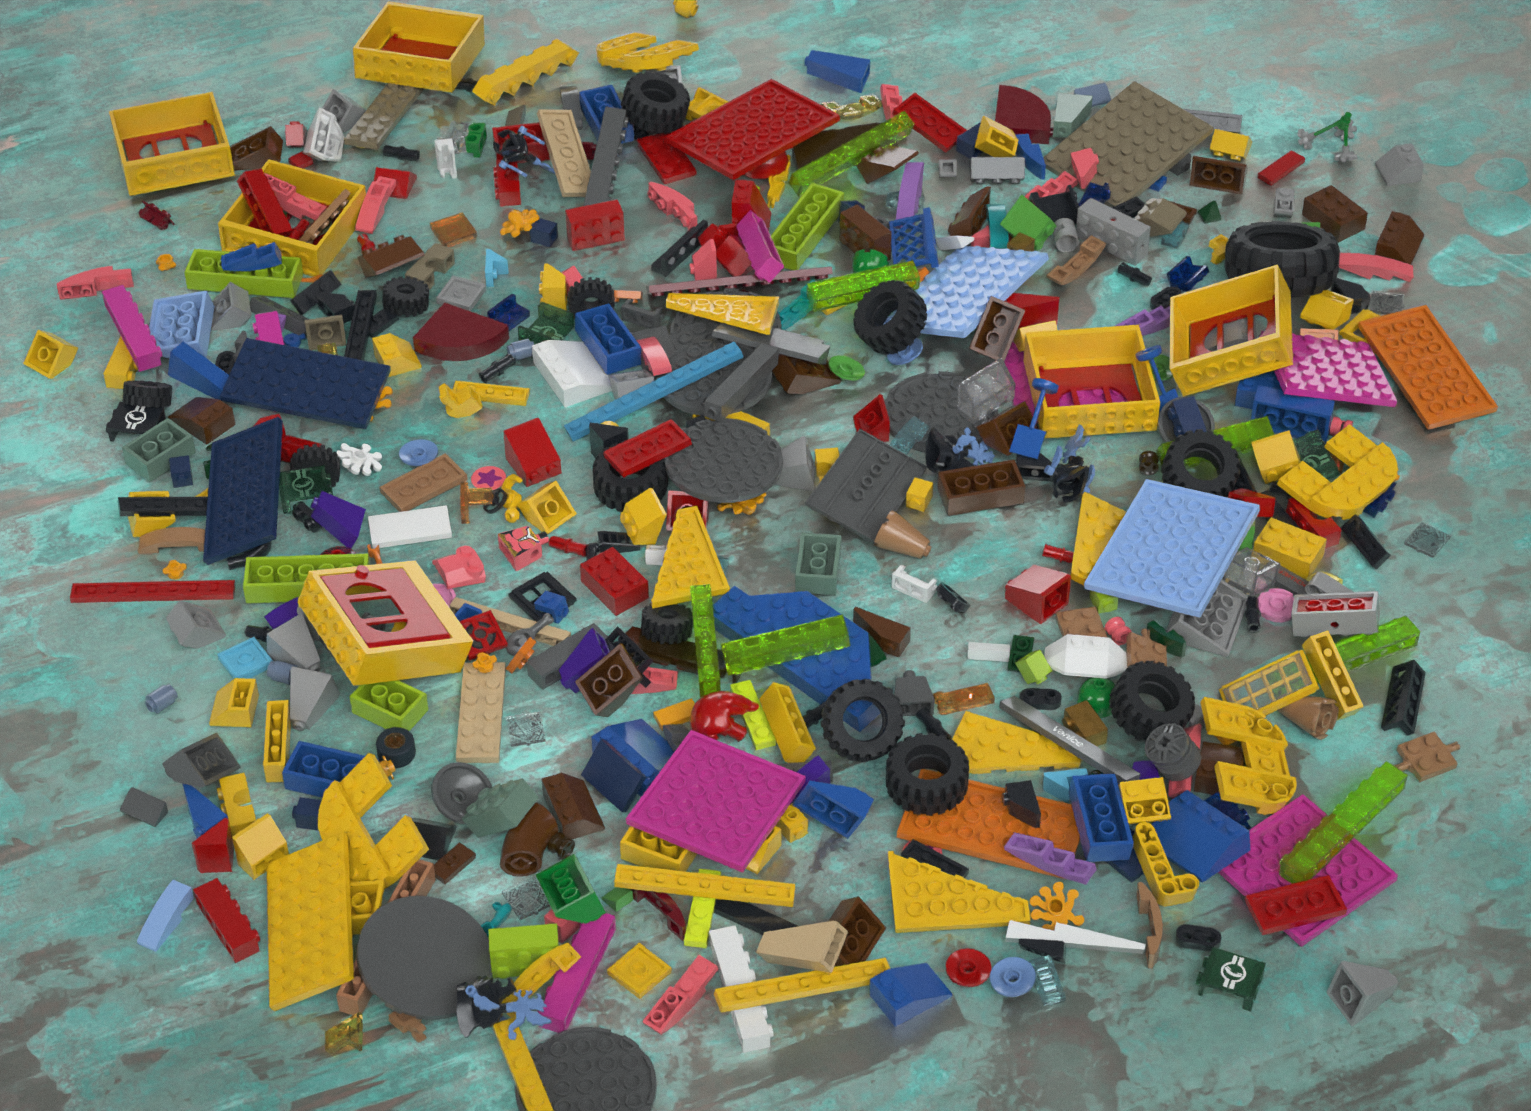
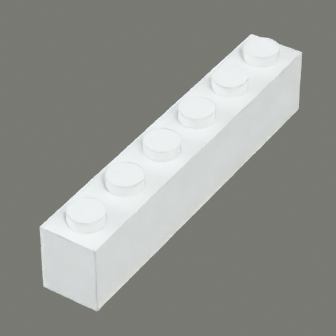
M736 925L710 930L709 945L715 964L718 967L722 986L728 987L755 982L754 970L749 969L748 966L750 964L748 951L743 950L742 933L738 934ZM765 1005L730 1011L743 1053L770 1047V1038L774 1035L771 1023L767 1024L766 1022L768 1016Z

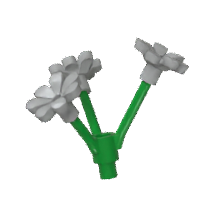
M1346 112L1345 115L1341 116L1340 120L1317 132L1308 133L1304 129H1299L1297 133L1298 137L1301 138L1298 140L1299 144H1304V148L1310 150L1312 149L1313 139L1317 138V135L1334 127L1337 129L1334 133L1335 137L1341 135V140L1344 141L1342 152H1336L1334 160L1346 162V159L1349 161L1358 159L1353 151H1349L1348 138L1353 139L1354 134L1352 132L1357 131V127L1352 126L1354 123L1350 119L1352 114Z

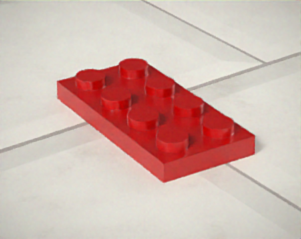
M913 93L898 105L892 113L945 153L957 144V137L967 131L917 93Z
M670 133L655 134L637 139V146L664 185L697 175L695 167L686 154L666 143L665 136Z
M670 419L604 451V457L623 477H626L692 445L691 438Z
M1329 875L1245 896V903L1262 935L1343 916L1347 913V907Z

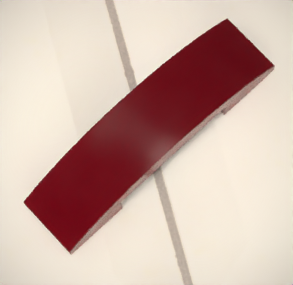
M630 889L633 891V899L637 903L645 898L667 917L668 929L684 941L686 933L684 917L675 901L667 893Z

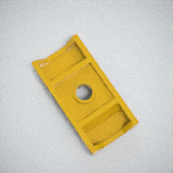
M699 87L693 100L690 101L686 119L690 121L694 118L698 119L729 101Z

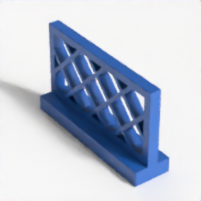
M930 207L923 208V214L889 221L890 231L892 232L891 247L894 271L931 264L932 268L939 267L934 220ZM921 221L917 226L913 225L914 222ZM902 225V227L899 230L894 228L896 226ZM908 228L912 229L909 233L905 232ZM917 232L922 233L919 237L914 236ZM899 236L904 237L901 241L896 240ZM908 240L913 241L910 245L906 244ZM919 243L923 244L919 249L915 247ZM901 247L905 248L903 252H898ZM910 251L915 252L911 257L907 255ZM919 255L925 256V258L916 259ZM902 259L906 260L904 263L898 264Z

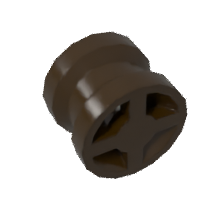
M1144 451L1140 454L1139 471L1142 474L1150 476L1158 472V454L1153 451Z
M561 832L554 834L548 843V851L557 853L558 857L562 860L569 857L575 848L574 840L566 839L565 835Z

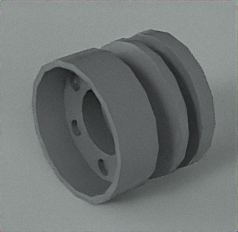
M1173 723L1164 724L1152 731L1146 740L1144 748L1146 756L1166 779L1182 781L1189 778L1198 769L1201 762L1200 749L1181 726Z

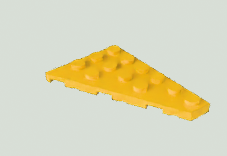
M668 293L666 299V308L766 335L771 334L779 306V297Z
M1087 492L1082 494L1070 574L1071 580L1083 586L1126 514L1125 510L1115 507Z
M697 506L677 510L676 520L673 523V530L668 540L664 561L659 571L653 598L651 599L652 609L723 595L730 590Z
M965 711L952 738L957 743V747L960 746L965 751V755L969 760V773L985 774L991 773V770L1006 769V772H1014L1016 770L1033 771L1039 770V767L1054 766V769L1064 767L1080 768L1083 761L1038 732Z
M888 851L895 933L1008 926L1010 920L1030 925L1028 900L1013 897L1006 892L994 891L989 889L987 885L973 880H966L957 874L953 876L942 872L940 868L919 863L913 858L909 857L907 859L894 854V851Z

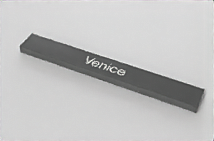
M1015 695L1000 701V709L1100 772L1115 774L1118 783L1139 780V772Z

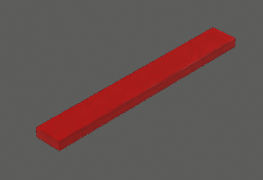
M235 580L73 583L70 601L71 603L230 600L234 599L236 584Z

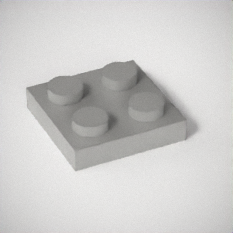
M452 276L436 297L437 304L443 305L448 303L471 311L485 293L486 284Z

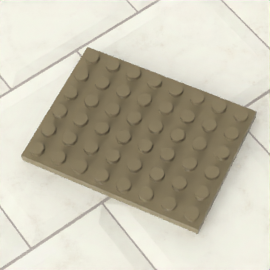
M1133 81L1043 158L1047 170L1057 176L1066 171L1077 179L1071 163V153L1092 148L1093 153L1097 154L1099 159L1097 173L1085 189H1081L1079 182L1075 187L1113 208L1141 195L1177 164L1178 161L1212 134L1214 130L1210 124Z

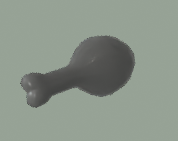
M545 613L543 618L532 627L513 632L507 639V653L515 656L529 637L535 639L536 634L541 629L554 622L551 615Z

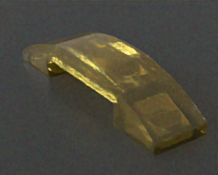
M873 94L861 96L859 103L840 106L837 102L830 101L821 103V105L839 114L840 119L852 120L865 117L880 109L882 101Z

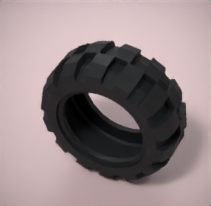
M1285 221L1251 223V225L1238 227L1232 232L1226 243L1224 268L1228 279L1278 264L1291 292V298L1304 297L1305 295L1322 293L1323 290H1328L1333 285L1339 272L1340 249L1335 236L1327 233L1325 229L1316 226Z

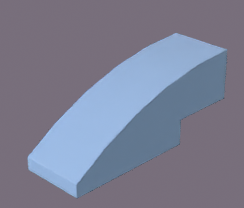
M175 880L170 882L149 914L138 937L137 944L157 952L182 921V912L194 899L191 887Z

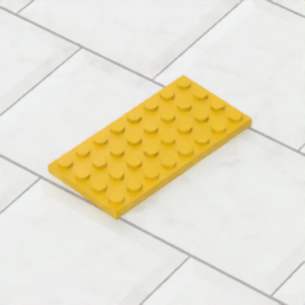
M341 832L267 863L269 1007L273 1011L354 980L348 836Z

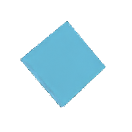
M255 637L217 654L218 659L233 679H249L266 671L269 663L273 661Z

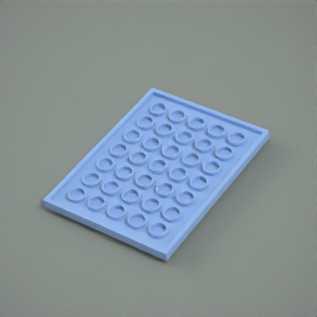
M965 246L964 248L956 249L939 264V267H935L932 272L927 274L922 282L914 286L913 290L923 298L927 307V320L924 321L925 327L920 333L966 338L978 326L990 296L1005 301L1049 260L1048 254L1039 251L1032 252L980 246ZM897 310L893 311L886 318L884 324L888 323L894 317Z
M1146 479L1084 582V589L1200 618L1260 511V505Z

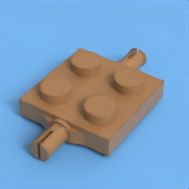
M1142 629V636L1133 632L1126 636L1127 668L1140 661L1144 663L1146 661L1162 662L1167 666L1166 646L1152 641L1149 629Z
M1435 731L1398 745L1397 751L1402 757L1403 762L1393 765V769L1396 773L1409 770L1419 782L1456 769L1458 763L1451 755V752L1460 750V744L1455 741L1445 745Z

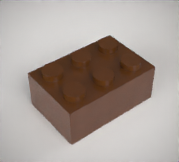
M1330 185L1304 198L1302 215L1311 222H1320V228L1335 236L1336 241L1339 243L1365 230L1368 212L1334 186Z
M858 204L840 213L839 238L843 245L851 249L854 254L862 249H865L864 252L876 250L886 255L887 261L891 260L892 232Z

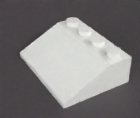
M547 340L532 345L533 363L564 407L612 391L609 376L601 368L584 342Z

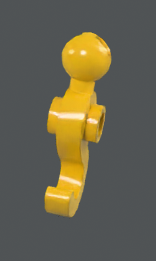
M516 474L509 475L501 487L507 493V499L503 507L507 509L504 516L509 523H515L520 518L517 504L522 501V496L511 489L515 483L522 482V478Z

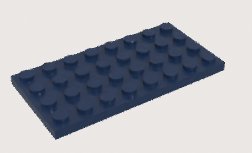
M246 338L220 394V399L225 402L367 429L391 368L389 365Z
M279 416L212 443L203 561L207 565L275 540L277 537L283 421Z

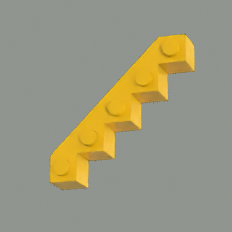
M555 39L552 41V44L546 47L543 45L533 50L532 54L528 56L523 55L515 59L514 63L508 66L505 64L495 69V72L489 76L487 74L481 76L472 92L482 100L495 106L503 91L514 96L522 82L534 86L541 72L553 76L560 63L571 67L579 52L567 43Z

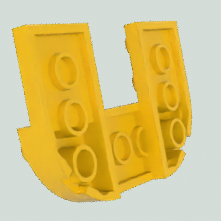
M633 32L599 43L596 47L597 61L601 63V66L622 68V70H632V72L636 73L646 69L666 70L667 66L673 65V60L679 59L681 55H692V52L699 50L698 43L674 40L650 47V44L657 42L655 35ZM639 47H641V48H647V49H643V50L637 51V48H639Z
M1349 424L1327 441L1324 447L1350 467L1333 482H1330L1302 461L1277 482L1279 487L1315 514L1325 518L1334 516L1347 520L1355 514L1358 516L1362 514L1366 506L1381 494H1386L1390 490L1397 476L1398 465L1394 454L1383 442L1376 445Z
M1203 697L1200 703L1207 734L1241 741L1246 767L1220 761L1216 763L1214 768L1221 800L1254 806L1256 812L1263 815L1273 814L1286 806L1295 793L1297 781L1296 777L1290 776L1284 752L1288 743L1280 728L1276 724L1273 726L1270 721L1265 719L1266 715L1256 709L1241 704Z
M368 753L341 782L334 780L324 791L318 813V829L322 840L341 832L348 836L350 882L384 880L385 889L396 883L429 848L412 818L406 815L375 845L360 818L392 787V784L375 755Z

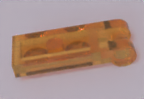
M988 683L946 693L938 691L933 694L934 703L938 705L937 710L940 715L995 703V697Z

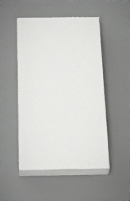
M447 505L368 516L373 549L377 545H379V548L452 538Z

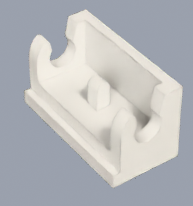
M452 138L434 140L437 168L440 170V176L445 178V173H450L452 179L457 178Z
M900 565L892 573V588L927 603L937 592L936 588L938 586L935 585L937 580L932 579L929 583H926L908 575L906 571H903L906 566Z

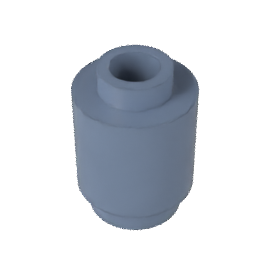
M528 338L512 342L507 346V353L511 354L515 361L533 357L532 345H534V342H530Z
M279 660L271 661L267 668V677H270L273 681L290 685L292 666L297 667V665Z
M170 684L162 685L146 696L145 705L150 712L159 713L173 704L178 695Z

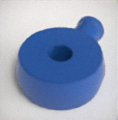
M304 333L301 335L287 334L283 339L284 345L298 348L301 340L306 339Z

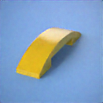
M569 943L562 944L548 951L534 961L514 982V986L517 988L515 992L517 993L520 989L522 991L521 997L525 996L526 990H532L534 994L559 969L565 973L581 956ZM513 992L509 997L503 999L502 1003L516 1002L518 997ZM516 1012L507 1013L510 1018L515 1017L516 1019Z

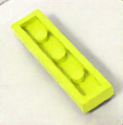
M751 680L730 684L732 693L742 695L759 704L757 711L741 715L755 750L776 746L775 736Z
M699 869L698 873L721 876V871ZM693 896L684 946L707 948L716 903L715 898Z

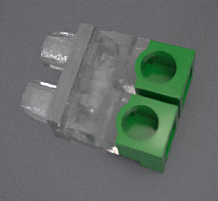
M451 121L450 126H441L440 137H437V140L452 138L454 154L462 152L473 153L474 157L481 158L487 140L486 124L456 123V121Z

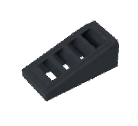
M597 532L600 553L611 547H614L619 553L640 550V545L629 543L631 539L627 533Z
M1019 939L1018 944L1021 949L1065 963L1066 945L1064 941Z

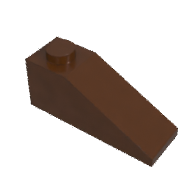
M858 607L853 609V623L865 629L883 652L900 657L910 643L911 627Z

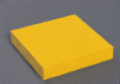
M641 943L635 945L607 969V974L639 999L672 972L671 966Z

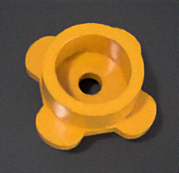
M162 254L156 260L160 271L176 267V263L173 262V257L170 254Z
M171 560L162 571L170 579L175 580L183 576V570H186L187 566L185 563L181 564L176 560Z
M483 652L479 653L477 660L473 662V667L481 673H488L493 670V663L497 661V658L494 655L490 656Z
M382 756L383 761L380 762V765L387 777L390 776L393 780L394 776L392 773L396 771L391 760L387 761L385 756Z

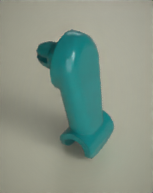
M494 902L492 904L493 909L496 911L494 918L490 922L487 921L481 925L484 932L487 933L488 939V929L499 928L509 917L512 911V906L509 903L502 905L500 902Z

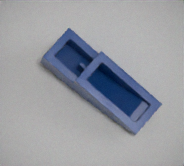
M1029 134L1015 135L1019 140L1016 149L1017 157H1025L1026 169L1036 177L1044 180L1046 164L1039 144H1032Z
M275 242L260 248L254 243L222 255L221 262L223 270L253 271L282 264L281 251Z

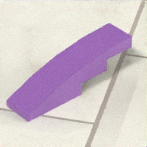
M907 162L905 165L899 191L896 220L915 216L918 213L919 198L922 196L923 162Z
M1159 306L1150 312L1144 309L1115 326L1139 325L1142 336L1158 332L1170 327V306L1165 309Z
M1014 832L1004 846L1005 851L1035 867L1085 885L1097 870L1095 863L1075 859L1074 852L1054 848L1053 841Z

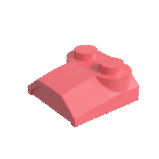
M461 546L457 548L455 554L434 559L432 562L445 582L447 589L485 583L484 565L476 551L470 546Z

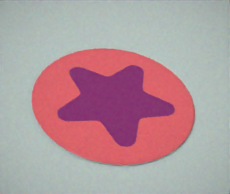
M485 466L477 469L472 474L471 482L480 490H495L502 486L506 479V474L498 467Z

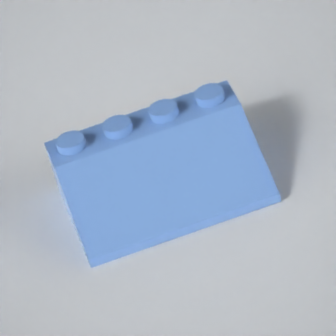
M207 291L154 299L149 329L150 335H154L156 347H160L163 357L170 358V351L183 341L205 358L207 357L215 307Z

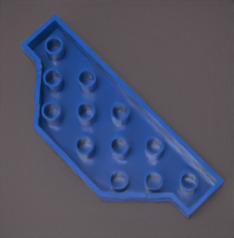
M734 586L706 611L710 627L819 704L825 702L834 690L845 683L856 679H871L872 681L868 632L808 591L749 596ZM855 701L846 708L843 721L858 732H861L880 714V711L869 701Z

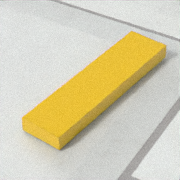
M456 380L452 389L457 393L469 385L480 395L483 402L526 406L530 395V388Z

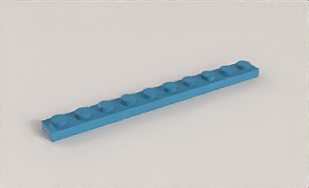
M735 342L727 344L564 425V428L572 441L578 440L590 434V422L598 424L604 421L614 422L743 358L742 351Z

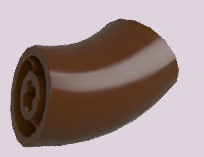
M535 802L517 827L508 830L500 856V866L505 873L524 877L536 873L541 868L544 851L552 836L559 830L555 818L543 805Z

